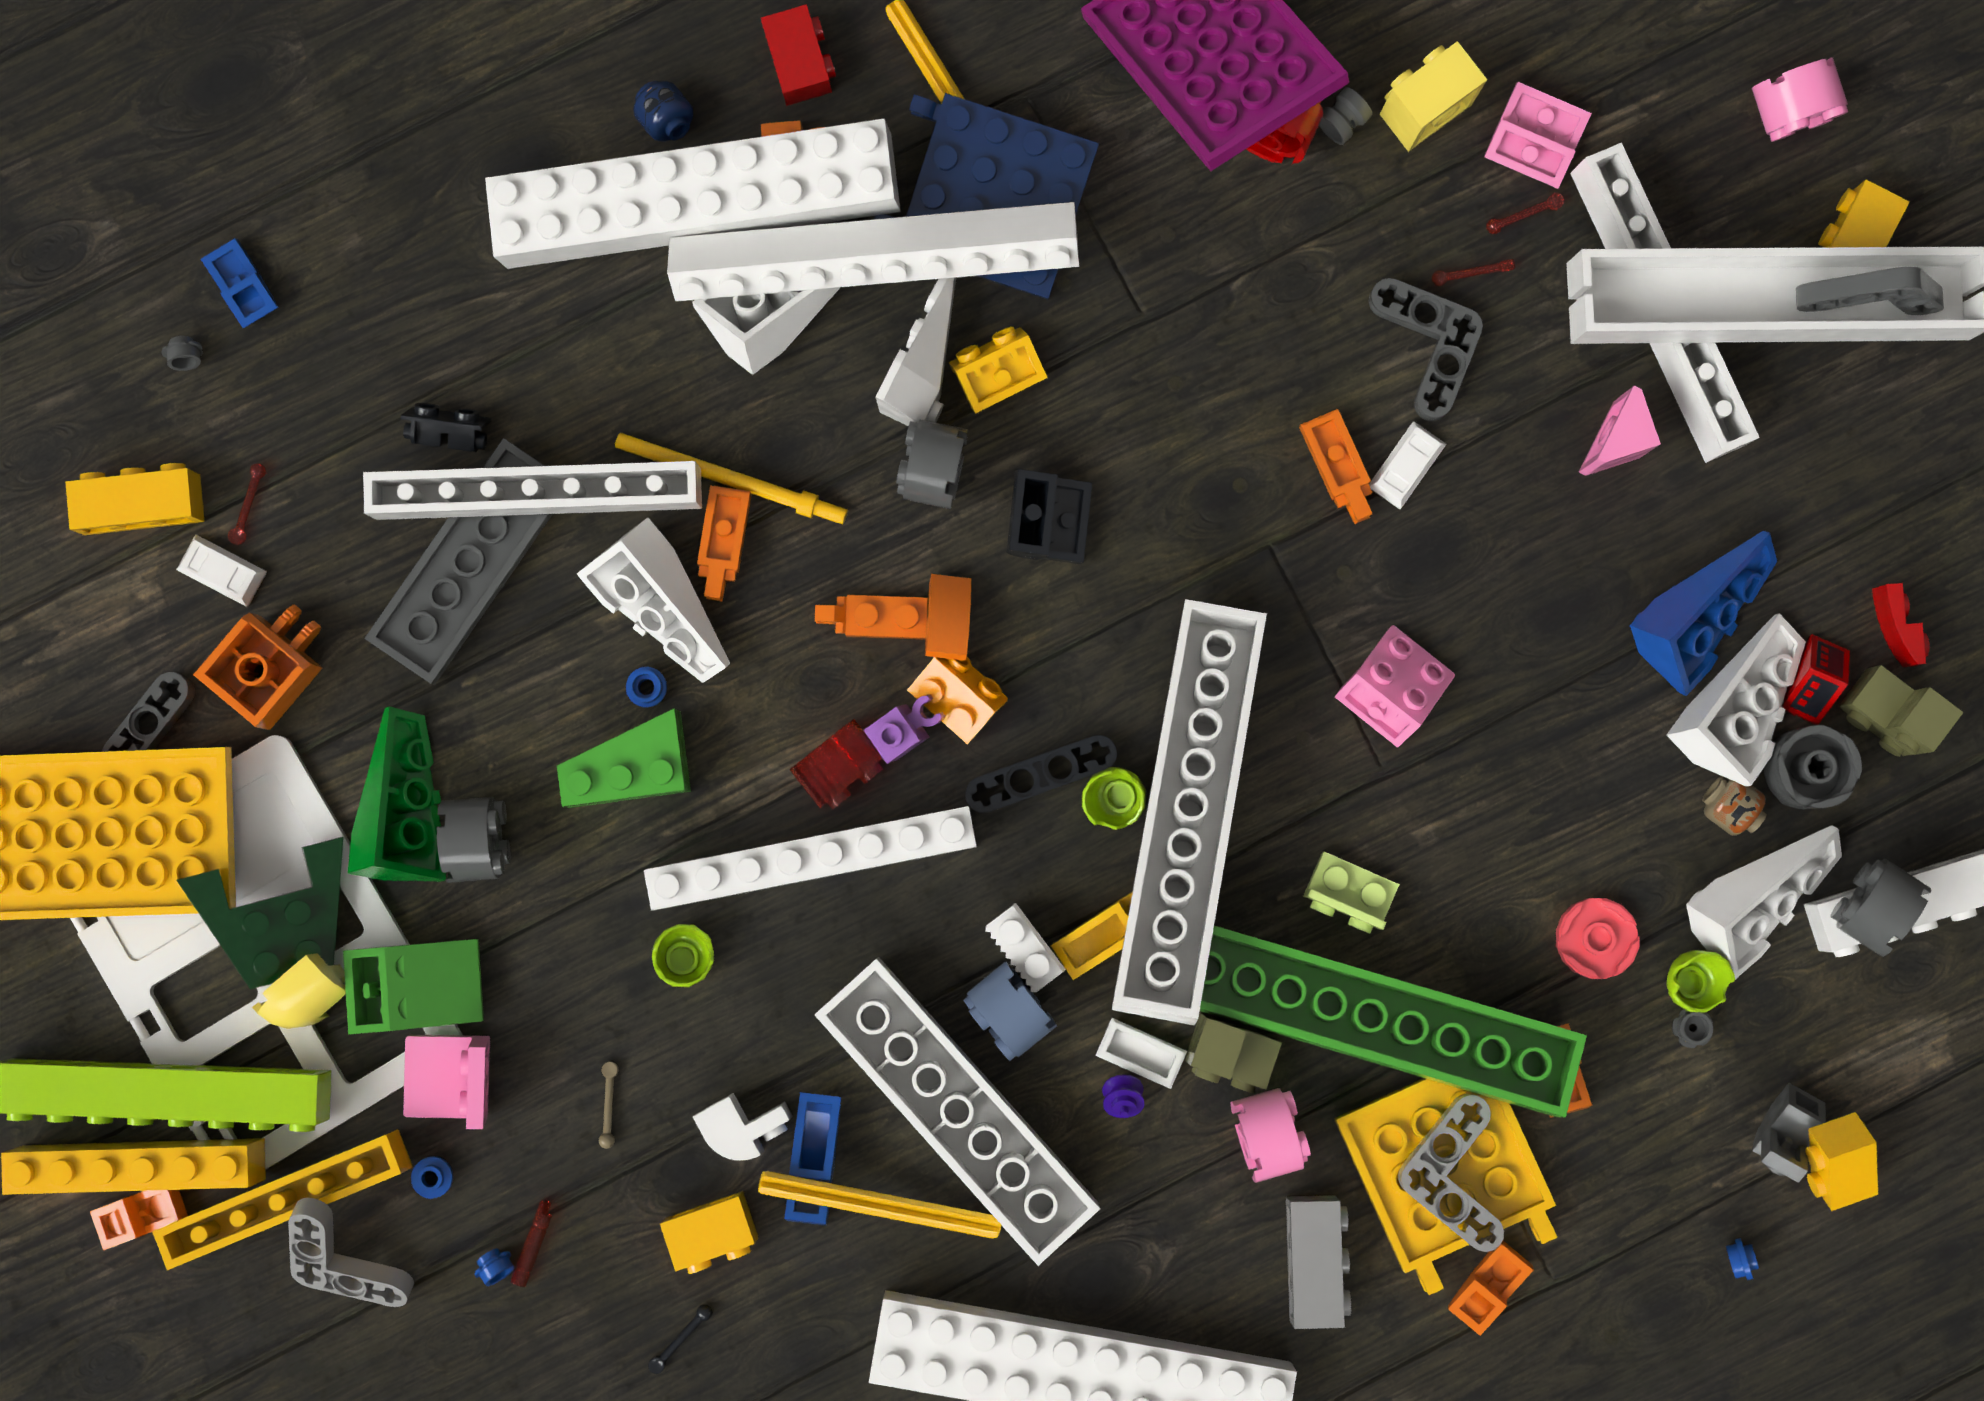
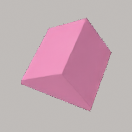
M1633 386L1613 402L1579 473L1587 476L1639 459L1661 445L1642 389Z

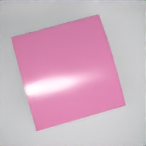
M1517 82L1484 157L1558 189L1592 113Z

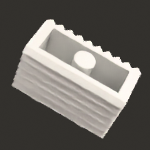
M1016 903L986 925L985 932H991V938L996 939L995 945L1001 946L1000 952H1006L1005 958L1011 959L1010 965L1016 966L1015 972H1021L1020 978L1025 979V985H1030V992H1038L1066 970Z

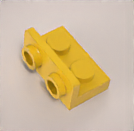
M1014 327L1004 328L992 336L993 341L981 347H978V345L968 346L956 354V359L949 362L975 414L1047 378L1029 335L1023 329H1014Z

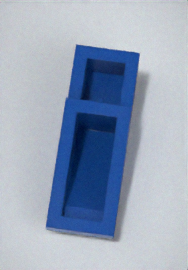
M800 1092L789 1175L827 1183L833 1182L841 1097ZM787 1199L784 1219L792 1222L827 1226L829 1207Z

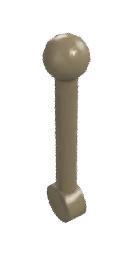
M607 1062L602 1066V1074L606 1077L603 1134L600 1135L598 1141L600 1146L605 1149L611 1148L615 1142V1138L611 1134L614 1077L617 1076L619 1067L614 1062Z

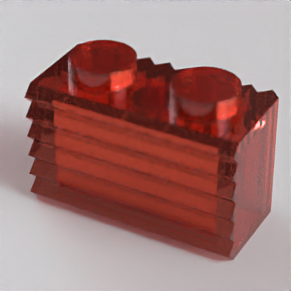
M852 719L794 765L790 771L819 808L823 809L829 805L834 810L852 795L848 791L849 787L860 779L864 784H867L884 770L880 765L884 759L855 719Z

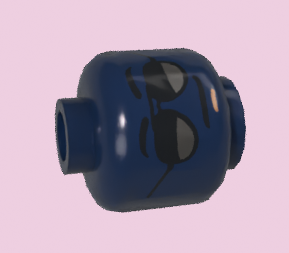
M652 81L640 88L636 94L633 108L634 116L655 141L678 140L686 135L693 118V107L672 82Z

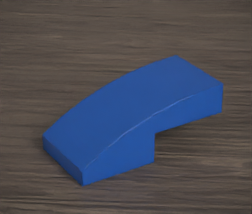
M234 238L201 258V261L222 291L220 293L242 328L248 327L279 308L238 239Z

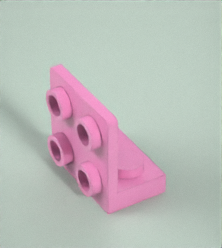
M1392 625L1361 667L1340 688L1335 698L1398 748L1422 725L1454 679L1455 674L1400 629Z
M408 1035L405 1039L404 1116L415 1118H466V1129H483L488 1117L490 1036Z

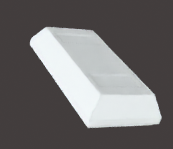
M1413 421L1369 484L1371 490L1398 509H1401L1446 446V443Z
M198 535L194 536L176 569L246 607L250 605L267 571Z
M1111 1018L1096 1056L1171 1089L1187 1051Z

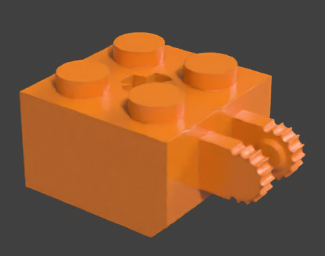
M295 604L289 606L273 625L263 617L249 612L237 622L193 675L253 726L271 730L323 668L304 652L319 634L321 626L315 621H311L290 641L285 634L302 614L301 609ZM258 664L263 665L262 676L255 679L254 676L259 675V673L254 672Z

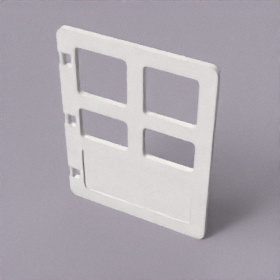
M270 736L232 759L236 907L312 887L301 847L344 837L340 887L361 921L364 931L360 937L335 951L334 965L340 964L344 969V950L410 945L372 879L348 874L351 843L292 742L283 736ZM199 913L97 917L98 921L87 927L82 917L70 918L78 931V936L127 1021H130L138 1035L140 1043L152 1064L204 1065L271 1024L252 1008L258 1002L263 1003L268 1000L262 993L272 985L269 984L257 988L258 995L255 1000L187 1041H183L178 1037L156 999L153 990L161 981L220 947V944ZM148 1010L151 1011L161 1028L160 1031L150 1036L139 1017ZM457 1024L423 1028L425 1035H462ZM315 1025L291 1029L279 1027L303 1069L331 1070L330 1120L315 1125V1130L309 1132L289 1131V1124H284L263 1137L265 1138V1170L404 1087L405 1052L356 1082L350 1083L345 1079ZM194 1121V1125L189 1127L197 1140H210L202 1126L208 1121ZM231 1128L219 1129L224 1139H237Z

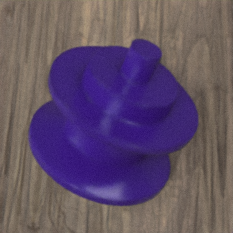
M1117 1075L1109 1078L1103 1084L1102 1093L1105 1097L1103 1107L1109 1115L1116 1118H1129L1139 1114L1144 1108L1143 1084L1136 1077Z

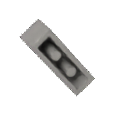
M1335 1195L1286 1197L1290 1323L1294 1329L1345 1328L1344 1316L1351 1315L1350 1291L1343 1290V1274H1348L1350 1271L1348 1248H1342L1341 1233L1348 1231L1347 1207L1341 1206L1340 1200Z

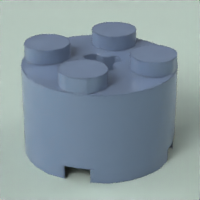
M1006 961L967 992L968 996L963 1000L970 1009L969 1013L983 1030L991 1026L989 1032L996 1040L994 1041L1009 1061L1016 1056L1020 1057L1057 1027L1048 1012L1045 1013L1041 1008L1042 1006L1033 992H1030V988L1025 985V982L1013 968H1010Z

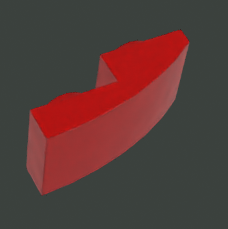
M1903 583L1885 584L1873 588V601L1877 619L1884 638L1895 658L1903 668L1926 664V657L1929 654L1930 648L1929 638L1926 633H1923V623L1906 624L1910 603L1907 594L1903 592Z

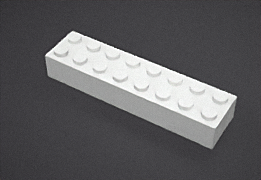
M879 957L815 1014L817 1019L1038 1266L1100 1210L1098 1201Z

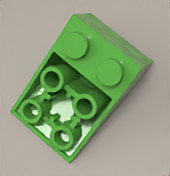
M479 939L343 951L348 1035L484 1021Z

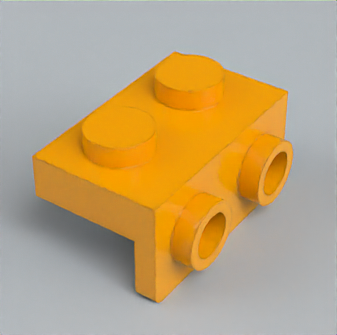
M934 657L907 690L916 699L931 695L933 699L924 706L934 715L943 712L945 717L942 722L966 744L973 740L991 717L1008 700L1007 696L1002 693L1000 686L994 680L984 677L974 668L968 657H966V661Z

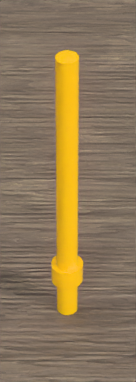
M619 433L617 436L615 448L656 462L696 461L701 468V477L739 490L751 491L753 495L795 508L797 514L809 518L815 515L842 525L846 520L848 509L819 500V495L804 490L802 493H798L623 433Z

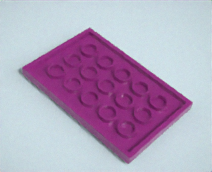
M1093 0L1081 8L1084 20L1210 172L1349 83L1348 72L1283 0Z

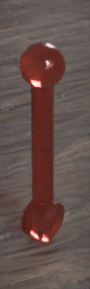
M1553 193L1545 202L1500 220L1496 218L1490 219L1486 224V229L1491 234H1497L1501 231L1502 227L1548 208L1558 210L1564 204V197L1560 193Z
M1509 259L1496 264L1448 273L1438 270L1433 273L1432 281L1435 285L1442 286L1448 280L1497 271L1506 272L1516 267L1514 259Z
M256 463L250 468L252 477L236 527L228 533V539L233 544L240 545L246 540L244 527L259 480L266 474L265 467L260 463Z

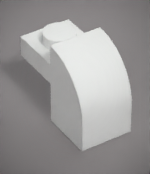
M734 1093L693 1116L707 1144L719 1155L732 1160H749L760 1156L765 1150L758 1137L763 1135L766 1142L788 1130L785 1122L792 1118L788 1106L783 1102L757 1118L748 1121Z

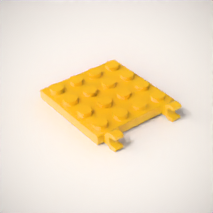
M1423 1078L1334 1119L1402 1271L1407 1273L1415 1269L1424 1291L1431 1295L1444 1289L1432 1261L1469 1244L1406 1193L1400 1186L1398 1173L1405 1160L1458 1096L1467 1093L1483 1098L1489 1105L1491 1116L1486 1128L1447 1177L1493 1214L1502 1223L1503 1229L1528 1218L1534 1237L1541 1244L1557 1238L1555 1230L1545 1210L1556 1206L1510 1103ZM1477 1103L1473 1106L1464 1104L1460 1109L1465 1114L1461 1122L1456 1125L1450 1119L1446 1126L1456 1130L1464 1139L1468 1132L1462 1130L1461 1127L1468 1120L1478 1121L1480 1116L1476 1113V1109L1479 1105ZM1443 1133L1435 1138L1433 1149L1437 1156L1447 1157L1454 1152L1456 1143L1450 1134ZM1425 1167L1421 1171L1410 1170L1408 1175L1413 1179L1410 1187L1413 1188L1419 1184L1431 1194L1425 1198V1201L1429 1203L1434 1191L1444 1185V1182L1439 1180L1437 1187L1431 1184L1424 1177L1427 1171ZM1448 1193L1440 1200L1439 1207L1445 1216H1455L1462 1208V1201L1458 1194ZM1472 1207L1468 1218L1457 1227L1462 1230L1466 1222L1477 1231L1478 1235L1475 1240L1478 1241L1481 1238L1492 1235L1489 1231L1492 1223L1489 1221L1488 1224L1482 1225L1470 1216L1477 1211L1475 1207Z

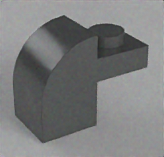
M1788 1083L1774 1100L1756 1132L1752 1151L1761 1155V1162L1773 1173L1779 1176H1787L1799 1183L1808 1172V1157L1805 1149L1809 1147L1808 1129L1826 1123L1825 1102L1791 1083Z

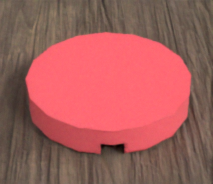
M1586 898L1572 904L1561 916L1556 928V947L1562 961L1574 973L1589 979H1607L1623 973L1634 962L1640 947V940L1633 915L1623 905L1607 898Z

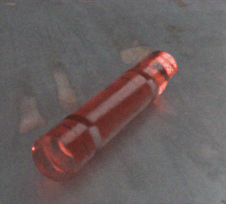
M541 1200L532 1222L533 1226L530 1227L516 1265L517 1268L514 1270L510 1281L517 1286L526 1287L529 1280V1272L533 1269L546 1234L545 1229L548 1228L552 1215L548 1213L552 1204L550 1201Z

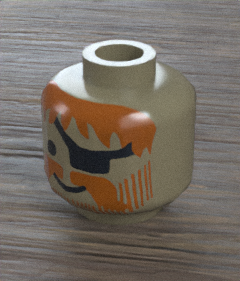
M1720 776L1711 784L1702 798V801L1705 803L1704 815L1732 836H1737L1746 830L1753 833L1761 826L1767 816L1762 811L1766 801L1765 795L1752 785L1744 786L1723 776Z

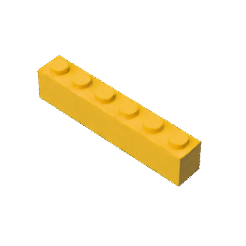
M395 1130L152 1231L166 1269L170 1270L288 1221L297 1201L302 1198H315L325 1204H329L413 1168L400 1132Z
M265 1138L23 1145L1 1153L2 1195L248 1188L266 1180Z

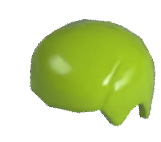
M1119 767L1104 769L1094 774L1082 791V808L1089 821L1094 825H1102L1114 830L1125 828L1127 825L1138 821L1146 807V789L1138 776L1127 769Z
M677 924L665 929L655 940L651 958L656 974L665 983L673 987H690L704 980L712 968L714 950L711 938L707 933L695 925Z
M1690 950L1680 954L1674 960L1668 972L1666 986L1672 1001L1689 1012H1708L1718 1006V1004L1726 1001L1725 993L1728 985L1735 981V974L1729 960L1717 952Z

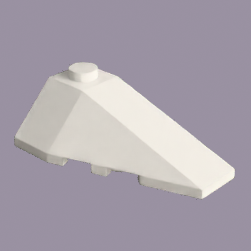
M840 287L697 299L693 301V306L725 353L753 375L786 350Z

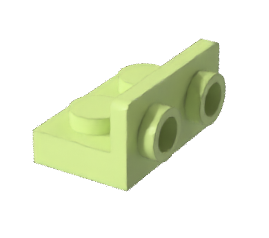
M1323 851L1303 897L1313 900L1310 908L1330 917H1333L1335 911H1338L1350 917L1348 925L1370 934L1373 927L1384 930L1387 923L1384 921L1400 884Z

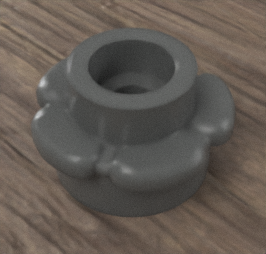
M176 336L169 340L168 346H164L161 353L163 357L167 358L168 367L178 371L195 369L201 364L200 356H202L203 351L202 345L194 341L193 338L189 336Z
M1683 1009L1679 1013L1680 1016L1673 1020L1672 1031L1675 1036H1678L1681 1045L1687 1048H1695L1697 1045L1703 1046L1710 1041L1713 1033V1022L1706 1012H1689ZM1691 1024L1696 1026V1030L1693 1032L1689 1030Z

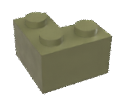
M1882 665L1867 668L1838 706L1848 714L1846 719L1849 723L1862 731H1871L1881 739L1879 744L1883 749L1898 757L1901 755L1908 756L1934 752L1964 713L1931 687L1914 690Z
M1200 1013L1184 1060L1192 1066L1191 1072L1195 1073L1194 1075L1214 1083H1219L1220 1077L1230 1080L1232 1078L1231 1086L1254 1093L1256 1087L1267 1089L1282 1042Z

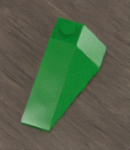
M390 706L384 709L351 833L348 874L383 881L441 882L446 879V873H442L437 847V827H441L440 817L437 815V804H440L441 797L439 790L434 791L430 767L434 761L425 715Z

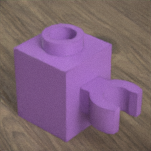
M931 695L918 698L913 704L912 711L907 704L897 706L864 729V732L887 764L899 760L929 738L923 726H934L944 719L945 715L943 712L934 715L933 718L925 716L923 707L933 699Z

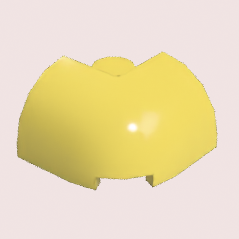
M318 953L305 955L262 993L268 1000L263 1003L258 1002L252 1008L272 1025L286 1029L317 1024L329 1017L326 1011L346 995L345 985L343 984L345 982L344 969L340 964L328 966Z

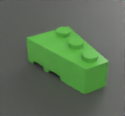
M674 708L557 765L562 807L574 808L691 792L681 711Z

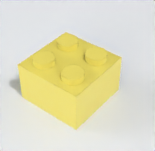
M1458 41L1447 49L1443 45L1437 47L1424 58L1423 62L1425 65L1415 73L1408 69L1400 74L1390 84L1393 89L1384 97L1386 102L1380 112V116L1408 152L1472 106L1487 81L1486 77Z

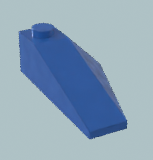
M1766 531L1760 532L1656 597L1630 624L1639 654L1680 694L1687 696L1712 669L1718 659V656L1713 652L1724 634L1730 637L1733 635L1738 626L1734 621L1744 602H1753L1777 563L1770 533Z

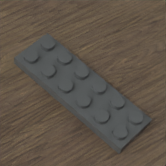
M503 438L483 468L544 465ZM553 514L448 517L364 639L430 684L435 685Z

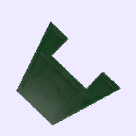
M344 837L301 847L312 887L229 908L219 869L176 880L250 990L273 984L308 954L318 953L328 966L334 965Z

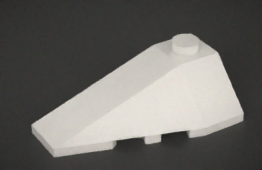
M956 277L938 279L925 304L924 311L927 312L925 319H916L910 330V336L906 345L909 351L899 350L876 396L880 413L909 426L910 421L919 422L920 419L936 423L944 406L939 400L941 398Z
M648 517L577 573L604 607L613 614L617 610L621 611L635 622L633 627L635 631L642 636L649 633L664 645L663 648L666 655L702 683L730 664L674 548Z
M1780 613L1775 614L1686 707L1667 736L1693 764L1744 786H1751L1772 757L1776 743L1771 740L1776 723L1783 720L1786 709L1782 708V703L1787 686L1794 683L1806 641Z
M1831 825L1715 879L1703 890L1696 892L1686 904L1691 931L1707 951L1717 952L1729 960L1735 974V980L1761 958L1771 946L1766 939L1779 922L1787 926L1795 916L1792 910L1799 897L1803 893L1806 895L1812 894L1842 857L1839 829Z

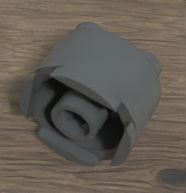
M921 419L919 422L910 421L905 445H907L906 456H909V461L901 460L896 481V484H898L897 494L903 495L904 500L952 509L953 499L955 500L964 461L962 449L963 444H967L968 429Z
M1814 725L1787 731L1773 741L1776 744L1772 757L1764 767V776L1770 791L1783 805L1797 809L1828 808L1844 802L1853 793L1852 790L1856 785L1857 779H1860L1862 761L1856 745L1845 734H1841L1831 727ZM1814 762L1816 769L1810 773L1808 765Z
M494 797L441 801L437 815H445V825L437 827V847L442 873L450 872L445 879L446 882L499 879L501 874H504L505 864L511 863L509 840H502L501 825H505L507 820L504 800L496 801Z
M1887 859L1877 860L1873 865L1867 862L1853 880V883L1858 887L1853 892L1850 899L1843 897L1830 915L1831 918L1837 921L1836 927L1881 957L1886 956L1893 950L1886 944L1894 936L1902 941L1908 934L1928 902L1921 895L1931 893L1929 886Z

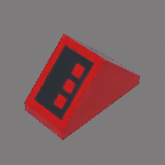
M1810 635L1803 650L1794 683L1787 687L1782 703V708L1786 709L1785 712L1812 724L1819 725L1848 686L1850 651L1818 636Z

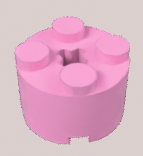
M1833 58L1828 60L1821 59L1782 73L1783 76L1776 79L1777 82L1771 83L1770 79H1767L1752 87L1766 134L1770 135L1771 142L1795 134V131L1806 127L1812 129L1833 121V118L1848 113V103Z
M1277 1088L1231 1102L1232 1114L1240 1112L1237 1114L1240 1123L1235 1124L1246 1164L1249 1170L1257 1168V1171H1254L1252 1176L1255 1183L1304 1169V1162L1308 1161L1307 1156H1310L1311 1153L1304 1131L1296 1132L1294 1116L1298 1115L1291 1091L1282 1093L1281 1089Z

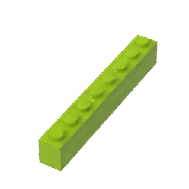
M14 1058L0 1061V1113L7 1114L6 1120L28 1121L33 1119V1115H47V1122L61 1123L73 1121V1116L87 1117V1123L109 1124L113 1123V1118H127V1125L144 1126L152 1125L154 1119L168 1120L169 1127H190L194 1125V1121H208V1128L226 1129L233 1128L234 1122L249 1123L250 1130L274 1129L275 1124H289V1131L309 1132L315 1130V1125L330 1120L331 1070Z

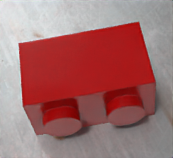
M807 4L761 17L786 106L832 93L829 79L836 77L834 66L829 53L821 54L818 42L825 40L819 17H810Z

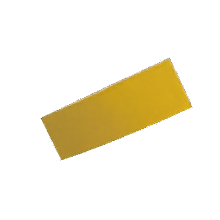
M1132 892L1051 945L1073 980L1123 948Z

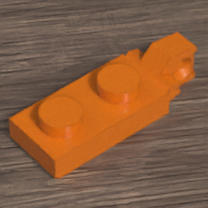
M1333 410L1301 424L1299 427L1329 495L1334 500L1336 506L1340 508L1346 505L1354 524L1370 518L1372 511L1365 497L1372 493L1369 485L1371 480L1339 410Z
M710 485L697 565L699 566L698 576L707 578L704 592L706 599L723 602L726 581L735 582L736 575L739 573L752 496L751 491Z
M847 595V597H837L836 605H815L816 624H836V634H845L846 637L926 639L928 598Z

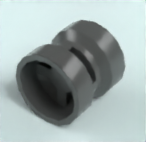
M1345 87L1336 96L1333 107L1323 108V117L1319 127L1335 143L1344 145L1352 137L1353 128L1357 125L1363 126L1372 117V110L1356 91Z

